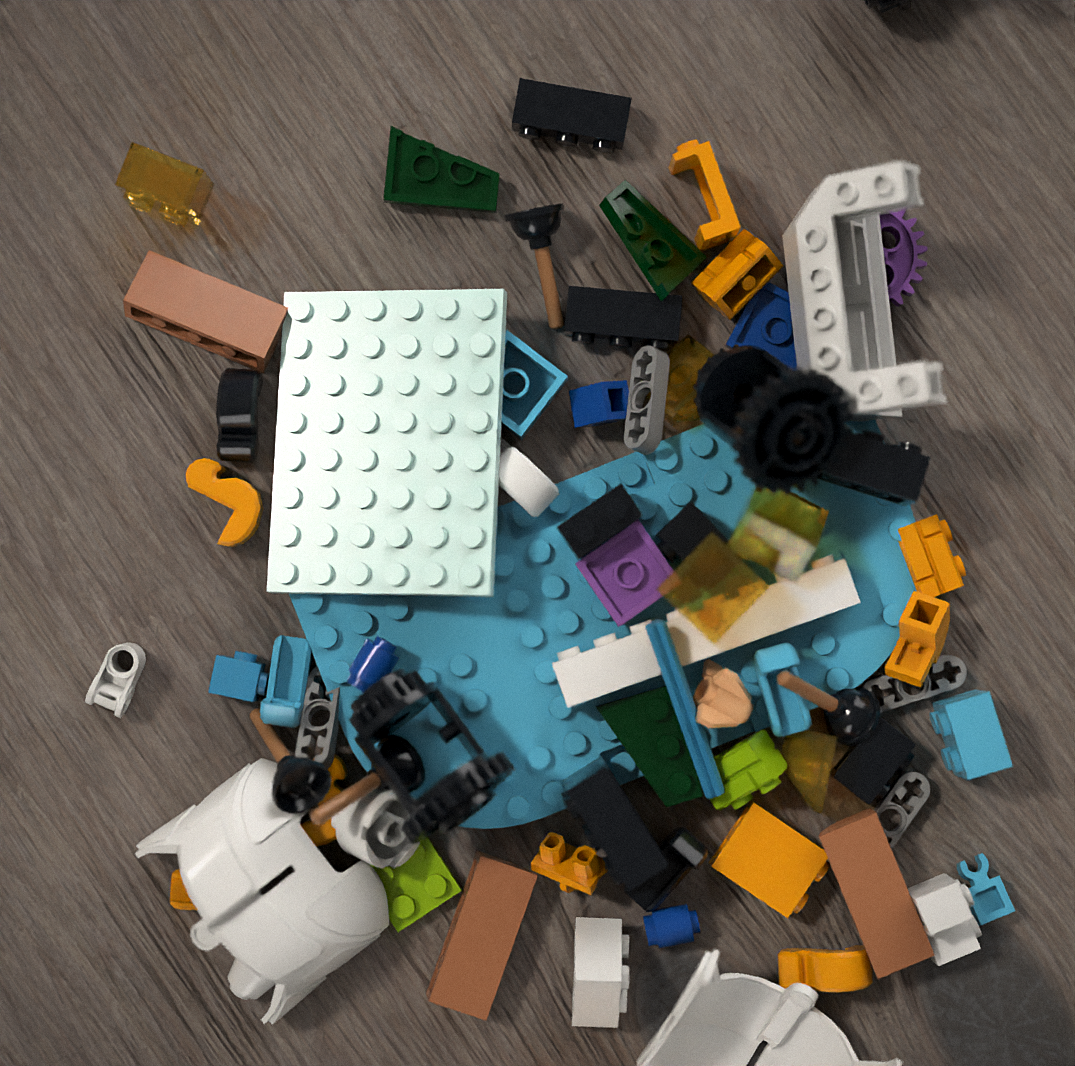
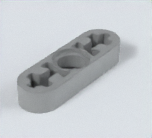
M650 345L642 347L636 353L632 362L624 431L625 445L643 455L654 452L661 442L670 367L669 356ZM651 392V398L643 408V401L647 394Z
M952 655L939 656L937 663L932 664L930 673L934 674L944 670L943 663L947 661L949 666L957 667L958 672L952 675L953 681L949 683L947 678L932 680L936 688L931 689V681L927 674L921 690L914 695L907 694L902 688V681L894 678V689L900 696V700L894 701V694L883 696L881 698L882 704L879 705L880 713L960 687L967 676L964 662ZM883 674L866 680L860 687L872 692L871 686L876 685L877 689L884 690L892 687L888 682L892 677Z
M316 666L308 677L295 755L296 757L309 758L307 754L314 753L316 741L312 735L318 737L317 746L321 750L322 755H316L314 761L322 763L328 769L334 759L340 724L338 719L340 687L329 692L326 689L325 694L320 686V683H324L318 666ZM333 693V700L331 701L329 694ZM324 694L327 696L329 701L324 699ZM328 710L330 712V719L325 725L316 727L311 724L312 717L317 711Z
M905 771L899 774L889 791L873 810L877 813L878 818H880L884 810L890 808L895 809L900 815V823L895 829H883L886 837H889L888 842L891 850L930 795L929 781L924 775L915 771ZM917 778L919 781L917 788L921 792L918 796L911 794L904 802V804L911 806L908 812L902 806L890 802L894 795L897 799L901 800L907 791L903 787L906 780L914 782Z

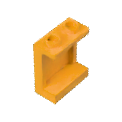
M695 139L677 146V152L672 155L670 161V174L675 175L688 169L693 171L711 222L700 225L696 232L694 240L697 248L702 252L732 241L737 236L741 226L710 142L707 141L699 144L698 140Z
M752 800L749 801L708 862L711 867L786 918L790 916L792 911L796 914L801 911L809 898V895L805 892L813 880L819 882L830 867L824 849Z

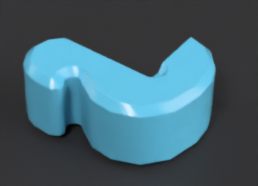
M279 635L275 639L267 695L261 701L260 718L264 724L296 728L300 725L310 666L313 660V654L307 639Z
M786 642L757 650L753 655L754 667L773 734L777 737H783L808 730L812 721L806 699L782 687L777 682L778 674L782 671H787L799 678L796 668L799 665V660L794 647Z

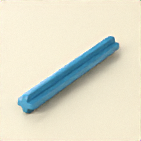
M664 619L652 621L646 625V631L703 793L708 799L722 795L725 788L703 725L696 722L697 708L668 625Z

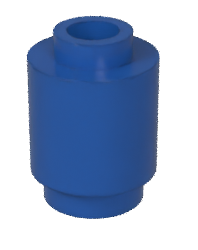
M377 636L374 641L366 639L348 669L351 674L346 681L365 692L393 671L400 659L394 653L397 647L380 636Z
M687 904L657 909L651 915L643 916L649 946L658 945L659 948L695 942L693 934L700 933L696 910L689 911Z

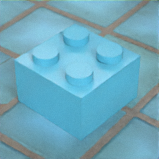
M506 330L501 425L522 440L566 384L568 376L510 331Z
M974 689L932 702L934 712H930L929 716L935 733L942 734L946 748L941 749V756L947 771L953 770L954 775L970 780L1013 767L989 691Z

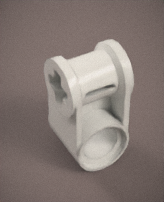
M130 642L112 647L107 652L101 668L88 690L85 703L89 705L93 703L99 704L114 711V716L121 718L131 702L135 686L145 666L146 656L143 649L137 644ZM122 650L128 651L133 656V667L129 671L123 670L118 664V654Z

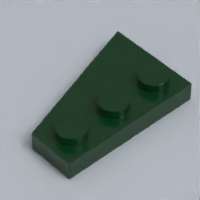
M390 126L384 203L487 213L497 212L500 173L459 155L451 154L435 147L432 143L423 139L419 140L403 133L398 128Z
M624 180L599 204L661 302L707 258L628 181Z
M666 685L595 706L666 807L703 796L696 770Z

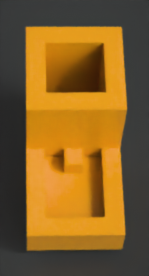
M913 591L899 620L900 637L885 666V675L920 688L922 687L932 664L937 663L946 640L950 623L949 602Z

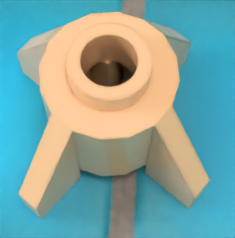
M707 659L703 664V679L698 684L693 696L697 708L696 722L707 728H733L745 723L753 711L751 694L747 691L738 674L727 668L723 669L721 665Z

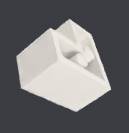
M943 873L907 888L935 956L931 957V960L936 965L941 966L981 949L977 938L982 936L975 917L970 911L969 907L974 905V901L965 883L961 885L958 879L955 880Z
M576 917L572 1026L618 1028L619 1012L626 1013L629 966H622V958H628L629 935L622 934V919Z

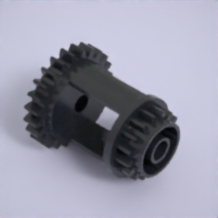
M734 345L730 350L721 348L719 353L708 357L707 362L698 370L696 384H693V389L696 390L697 394L693 400L702 423L731 446V449L738 454L734 462L742 468L741 473L761 490L766 488L772 494H776L778 490H781L784 494L789 495L794 486L800 492H803L807 480L816 486L818 484V473L822 471L826 475L831 474L828 466L830 461L841 462V458L836 454L838 449L849 447L842 440L843 436L853 433V429L845 424L854 418V414L846 409L852 402L843 395L845 389L835 383L836 381L825 373L821 374L814 368H810L806 372L800 367H796L794 371L766 350L748 345Z
M404 668L388 674L363 692L350 707L354 713L351 715L352 717L349 719V722L358 733L355 737L356 743L410 816L400 828L412 845L425 840L438 830L442 834H446L465 822L497 795L494 791L497 788L496 786L505 781V778L515 770V767L504 752H499L489 758L434 682L426 684L416 670L412 673H407ZM432 702L447 723L446 726L438 730L441 739L447 744L457 737L472 759L445 776L415 801L374 744L405 725Z

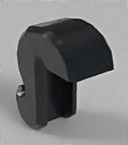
M227 368L221 374L216 405L219 433L216 447L217 456L221 461L252 463L257 458L259 445L258 396H260L263 385V377L258 370Z
M677 827L659 844L669 864L667 868L631 891L624 884V892L646 912L656 910L691 869L698 870L708 856V848L685 827Z

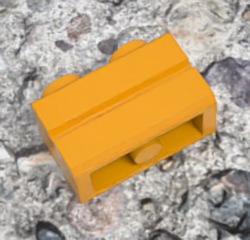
M743 229L700 272L691 284L710 306L731 320L779 272L783 264L764 242Z
M937 514L898 529L902 540L898 541L917 592L936 597L964 586L961 578L966 576V570L960 556L952 555L948 542L952 541L953 537L945 519L939 521Z

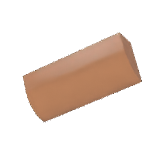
M150 250L123 299L126 317L251 369L258 370L261 373L265 372L282 334V325L288 313V307Z
M868 808L825 828L819 834V838L877 978L880 979L935 956L877 813Z
M478 850L476 851L426 991L429 1002L487 1021L538 877L536 873L507 860Z

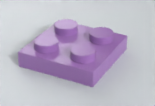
M639 520L575 563L618 627L682 584Z

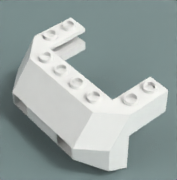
M896 161L827 176L812 191L782 235L797 367L802 368L806 372L810 368H814L821 374L825 373L835 380V383L845 389L843 395L852 402L846 409L854 414V418L850 421L859 422L902 417L903 409L947 403L946 395L942 393L940 372L943 371L942 363L927 364V361L896 365L879 215L924 206L923 198L920 197L917 176L920 175V168L904 161Z

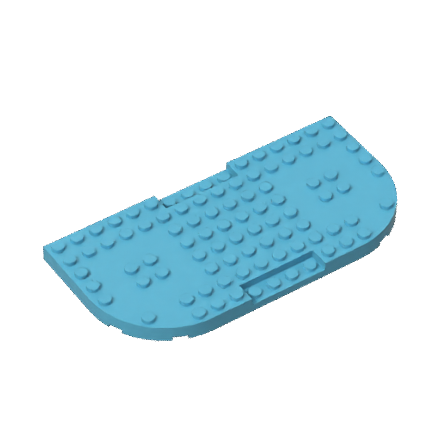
M876 420L848 421L845 423L853 429L855 434L862 433V430L881 434ZM702 424L662 440L651 454L643 455L639 452H634L555 484L559 489V495L538 517L529 515L515 500L498 506L493 597L289 594L327 691L329 692L340 687L338 719L352 751L363 768L368 772L371 769V762L356 743L355 737L358 733L349 722V719L352 717L351 715L354 713L350 707L363 691L357 689L346 680L351 674L348 669L365 640L370 639L374 641L377 636H380L397 647L394 653L400 659L392 672L404 668L407 673H412L416 670L426 684L434 682L489 758L499 752H504L515 767V770L511 772L512 774L494 789L497 795L481 810L459 825L460 827L479 829L506 828L529 823L566 809L567 807L561 795L565 791L562 780L600 756L603 757L620 785L644 776L595 706L665 686L662 674L567 707L552 665L553 662L559 660L557 653L575 646H579L580 652L595 648L593 640L611 633H615L617 639L631 635L629 627L658 619H664L667 622V613L684 607H688L689 613L704 608L702 601L723 593L726 600L740 596L738 588L757 581L761 582L762 587L777 582L774 576L776 574L793 568H797L798 574L813 569L812 561L833 555L835 561L840 559L846 560L861 603L696 661L682 668L692 697L698 684L703 679V664L707 659L721 665L723 669L727 668L738 674L747 691L751 694L753 711L745 723L733 728H707L703 725L711 749L770 726L766 704L754 667L753 655L757 650L786 642L791 644L799 660V665L796 666L799 678L829 695L835 694L842 689H854L877 671L892 653L900 637L899 620L913 591H916L898 541L908 539L912 534L911 524L916 521L911 506H902L819 479L816 486L807 480L803 492H800L793 486L789 495L784 494L781 490H778L776 494H772L766 488L761 490L741 473L742 468L734 462L738 454L731 449V446ZM622 483L643 514L638 520L656 545L660 542L656 534L688 503L692 502L745 558L712 590H708L705 586L699 590L683 574L687 567L678 558L671 562L663 554L682 584L618 627L576 567L575 563L579 560L574 556L556 528ZM333 693L329 694L331 701L333 700ZM806 700L809 710L819 707ZM432 702L413 719L392 733V735H399L408 740L422 759L425 768V781L422 787L410 793L416 800L445 776L472 759L457 737L447 744L441 739L438 730L446 726L447 723Z

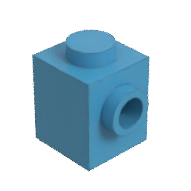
M235 650L234 657L216 655L208 693L250 702L258 701L259 695L265 696L268 687L269 673L264 672L266 664L256 662L258 655Z

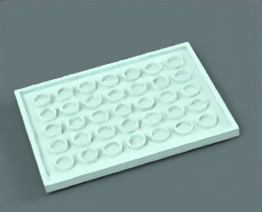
M504 289L284 292V306L288 307V313L282 325L267 592L272 594L493 597L507 292Z

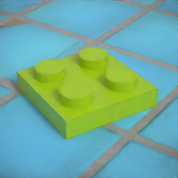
M429 837L420 841L414 854L401 866L395 868L388 866L382 869L371 865L384 885L388 901L389 920L397 932H400L462 891L461 886Z

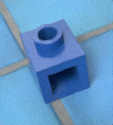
M627 380L599 382L569 390L575 428L601 426L626 420L629 395Z

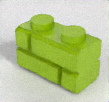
M766 730L756 732L714 757L725 788L722 795L709 799L716 810L720 811L729 805H732L734 810L754 798L751 794L752 792L759 789L763 795L781 783L779 776L788 768V763L780 751L774 748L775 744Z

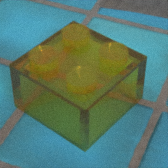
M134 142L130 145L115 183L117 188L124 194L122 198L130 202L129 205L149 214L152 208L156 209L165 216V220L181 227H186L187 222L198 226L214 187V183L203 169Z
M755 485L740 511L726 547L732 549L739 557L753 560L768 568L775 576L787 578L796 583L818 547L829 511L793 492L786 495L781 490H778L776 494H772L766 488L761 490Z
M711 532L655 588V591L710 644L714 645L770 587Z

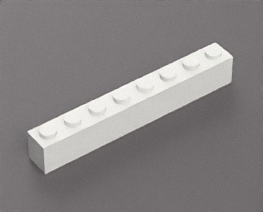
M829 555L812 561L813 569L798 574L797 568H793L774 575L777 582L762 587L761 582L757 581L738 588L740 596L726 600L723 593L702 601L704 608L689 613L688 607H684L667 613L668 621L666 623L682 667L861 603L846 560L840 559L835 561L833 555ZM651 620L629 627L631 635L617 639L615 633L593 640L595 648L580 652L579 646H575L557 653L559 660L553 662L552 665L567 707L662 674L646 631V625L652 622Z

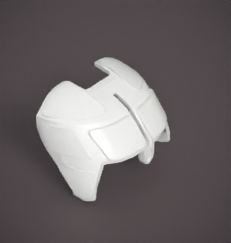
M260 758L252 765L250 763L214 789L198 806L192 805L136 845L139 850L135 855L139 858L148 853L178 854L181 878L190 899L203 918L190 930L194 944L198 948L208 951L222 943L242 965L255 975L276 983L270 1008L261 1019L264 1024L269 1021L273 1025L327 978V974L338 969L381 936L380 933L389 926V913L384 885L371 864L361 860L344 872H336L300 825L302 816L310 809L290 814L281 811L274 804L271 791L277 763ZM291 865L295 872L262 896L259 889Z
M714 949L712 953L709 951L705 953L671 1014L636 1061V1066H747L757 1047L764 1040L768 1044L754 1066H902V1061L899 1059L887 1062L858 1061L845 1034L830 1018L814 1007L818 994L811 987L801 983H793L785 989L768 980L740 973H724L720 975L717 966L720 951Z

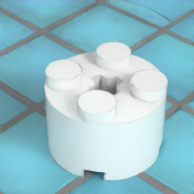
M385 788L373 790L331 818V824L336 829V837L340 847L348 854L378 868L384 869V867L388 866L393 868L401 866L414 854L419 843L412 845L400 828L410 816L395 795L392 794V791Z

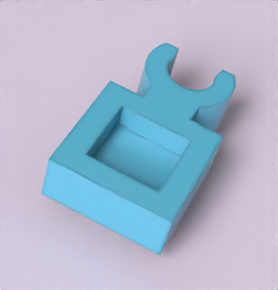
M983 853L974 856L978 864L976 872L968 869L965 860L957 863L959 875L969 881L971 885L968 889L973 898L974 905L969 908L979 926L1015 911L1000 875L989 879L987 875L989 862Z

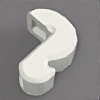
M501 438L499 487L508 493L529 515L538 517L559 495V489L528 458Z

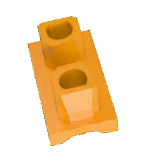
M554 832L547 834L540 844L539 852L530 863L532 871L560 882V889L567 893L577 889L592 895L599 879L607 873L606 864L601 857L597 856V852L593 848L586 845L578 848L565 843L563 836Z

